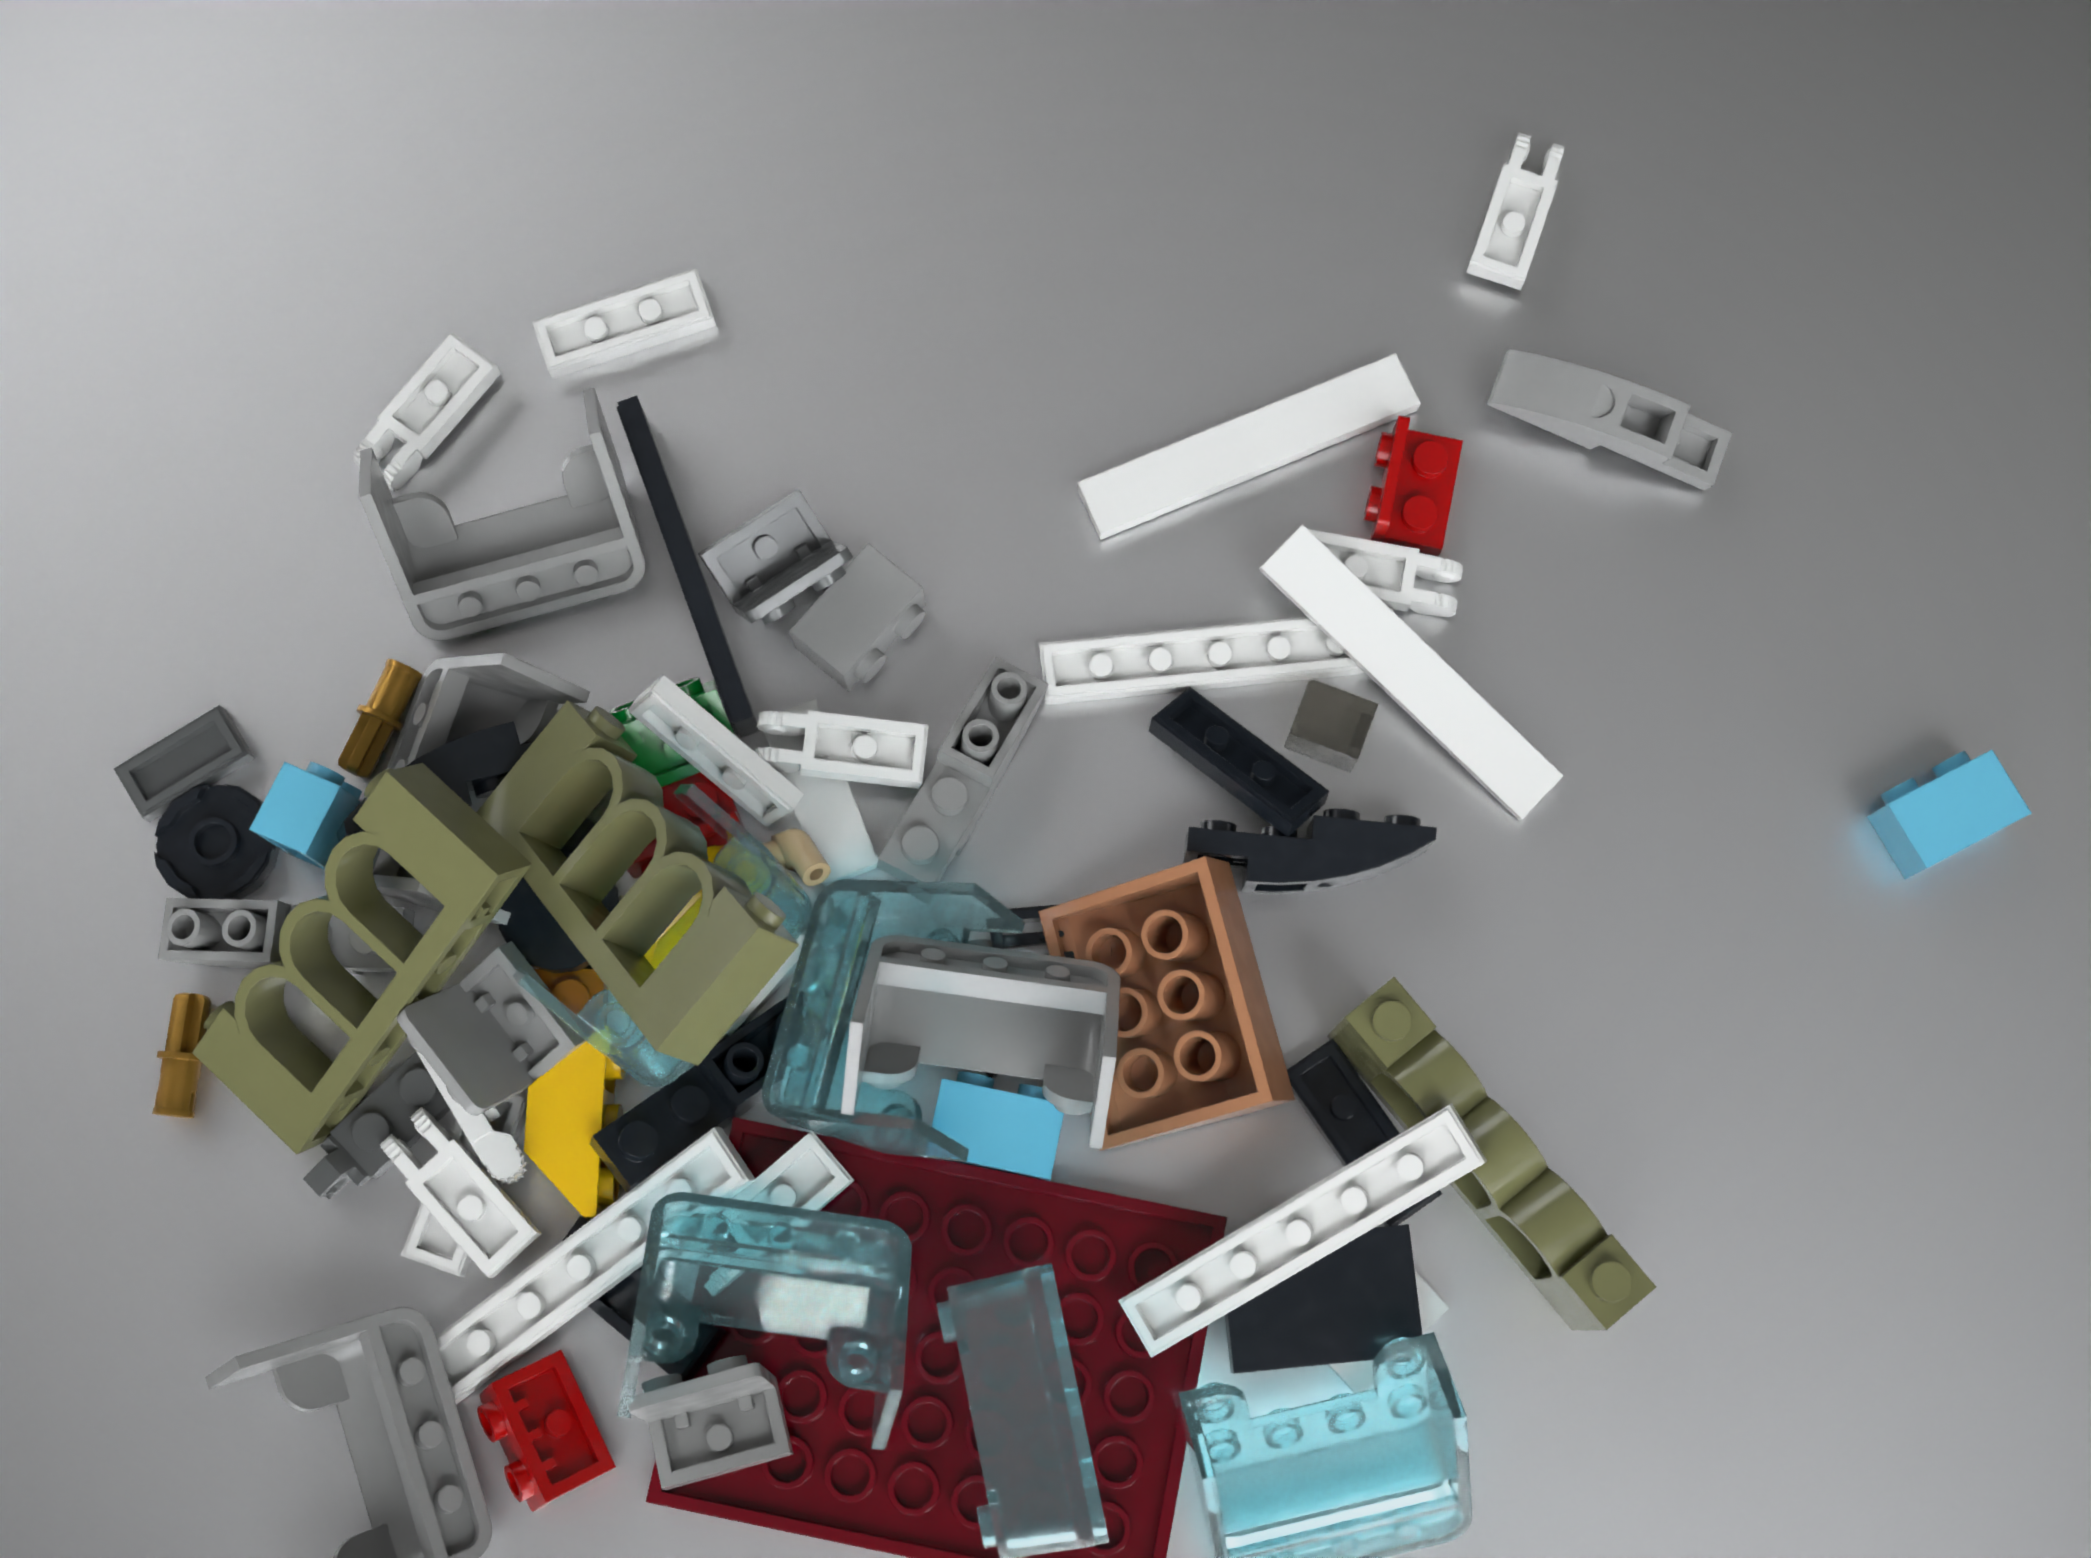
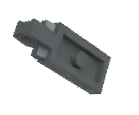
M417 1052L409 1057L330 1132L331 1136L321 1144V1147L328 1155L303 1178L320 1198L327 1197L331 1199L350 1180L361 1187L371 1178L378 1179L394 1163L383 1152L380 1144L391 1134L397 1139L404 1141L409 1148L423 1136L415 1129L414 1123L410 1118L420 1107L429 1112L437 1121L450 1111Z

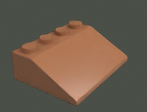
M1204 856L1038 911L1049 955L1065 957L1064 952L1073 951L1075 959L1105 964L1113 968L1120 975L1117 1055L1103 1146L1100 1151L1227 1120L1295 1100L1229 862ZM1058 931H1063L1064 936L1060 937Z

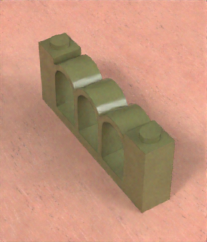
M567 700L476 813L532 864L523 878L655 1051L698 1066L799 944L782 925L786 915L781 908L759 892H755L752 895L742 878L708 861L707 842L700 828L688 819L664 808L663 790L656 776L632 763L637 754L621 736L625 731L623 724L601 707L595 706L590 712ZM613 788L610 803L604 814L567 859L561 848L606 793ZM656 838L657 844L654 855L648 867L610 913L601 901L647 845ZM702 889V902L699 914L688 931L658 967L654 969L644 955L690 899Z
M423 763L397 769L387 768L370 781L364 791V796L367 800L353 818V821L364 831L343 838L332 849L325 865V889L327 895L299 903L287 914L279 936L281 960L253 969L241 981L235 996V1003L233 1001L225 1002L209 1015L204 1023V1028L207 1032L192 1052L296 1155L323 1143L331 1136L330 1132L357 1107L407 1038V1034L397 1021L398 1014L408 1005L441 991L532 865ZM378 848L390 854L444 905V908L424 936L389 904L377 889L373 876V859ZM332 915L342 920L397 972L379 999L374 997L352 976L333 955L328 941V924ZM287 981L297 986L350 1037L334 1062L311 1042L289 1018L284 1004V987Z
M1393 977L1344 1017L1327 1037L1329 1040L1332 1038L1335 1040L1359 1076L1404 1130L1409 1129L1447 1105L1453 1104L1487 1159V1162L1450 1183V1185L1571 1330H1608L1652 1292L1656 1286L1612 1234L1607 1235L1598 1218L1582 1198L1558 1174L1548 1168L1544 1157L1524 1129L1496 1101L1488 1097L1485 1088L1467 1062L1445 1038L1434 1030L1437 1026L1398 980Z

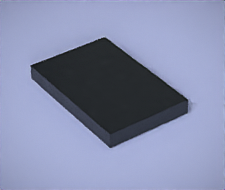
M1409 1224L1375 1227L1225 1315L1231 1373L1425 1355Z

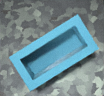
M1993 750L1973 760L1969 758L1966 751H1962L1931 768L1937 778L1919 787L1913 777L1880 795L1885 806L1867 816L1905 880L2031 814V811Z
M310 761L306 771L284 762L249 830L287 854L325 870V865L332 849L339 843L336 833L343 821L361 803L359 798L362 791L344 782L345 777L315 762Z
M958 1071L956 1081L942 1078L926 1150L927 1156L1051 1181L1064 1113L1057 1110L1052 1103L1045 1099L1042 1087L1019 1084L1016 1094L993 1089L994 1078L976 1073Z

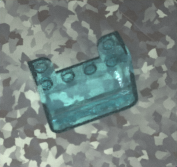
M1434 1332L1411 1338L1401 1337L1387 1343L1376 1355L1372 1364L1374 1389L1353 1394L1342 1393L1328 1400L1295 1408H1279L1265 1415L1250 1418L1249 1407L1243 1391L1233 1385L1217 1382L1208 1383L1197 1389L1179 1393L1189 1455L1214 1558H1385L1449 1542L1462 1535L1469 1528L1473 1516L1467 1415Z

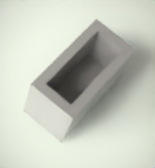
M869 543L845 568L846 574L830 585L789 630L795 648L848 692L859 680L863 683L870 681L886 661L885 650L898 636L902 639L908 638L918 628L926 614L923 610L926 606L923 587Z

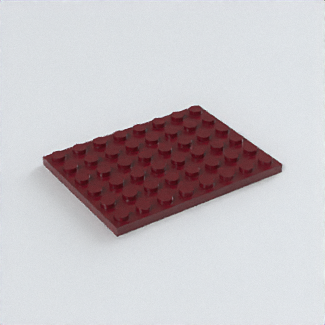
M733 1117L729 1140L756 1179L809 1132ZM816 1134L852 1176L854 1181L758 1265H753L752 1263L740 1276L714 1296L704 1286L707 1280H709V1276L719 1266L729 1262L741 1249L729 1234L726 1233L712 1246V1250L701 1259L691 1302L723 1327L726 1333L693 1379L708 1375V1364L733 1356L746 1355L748 1364L760 1363L777 1379L793 1455L669 1490L661 1489L655 1460L646 1497L647 1503L908 1558H1166L1208 1325L1151 1358L1118 1300L1224 1238L1227 1217ZM726 1202L724 1205H722L720 1208H718L711 1214L709 1225L716 1220L713 1215L716 1212H718L723 1206H725L728 1202Z

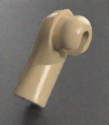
M797 828L772 835L771 841L759 844L755 850L760 868L768 875H773L783 868L784 870L795 869L805 885L815 886L824 882L831 873L830 866L810 836Z

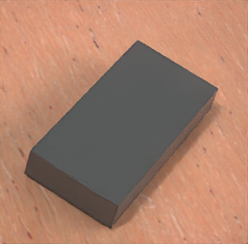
M218 705L115 767L114 770L141 817L151 822L163 815L172 801L190 789L208 784L211 786L254 760L255 757L227 710Z

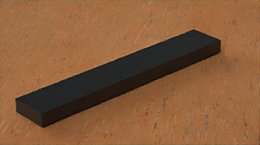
M637 395L619 401V406L616 407L729 722L736 735H740L741 738L759 732L754 711L645 412Z

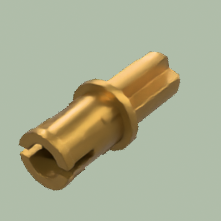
M387 659L385 668L366 706L359 704L356 710L361 715L338 759V765L342 769L362 778H368L372 775L394 730L401 731L403 727L399 720L418 682L422 678L420 672L399 661Z
M184 992L176 994L173 998L165 1051L157 1052V1058L162 1059L152 1114L180 1118H194L196 1094L202 1062L192 1052L206 1033L204 1023L209 1017L211 1000L205 995Z

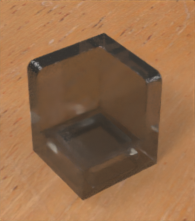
M1311 680L1307 684L1284 747L1351 773L1359 759L1379 703L1322 682Z

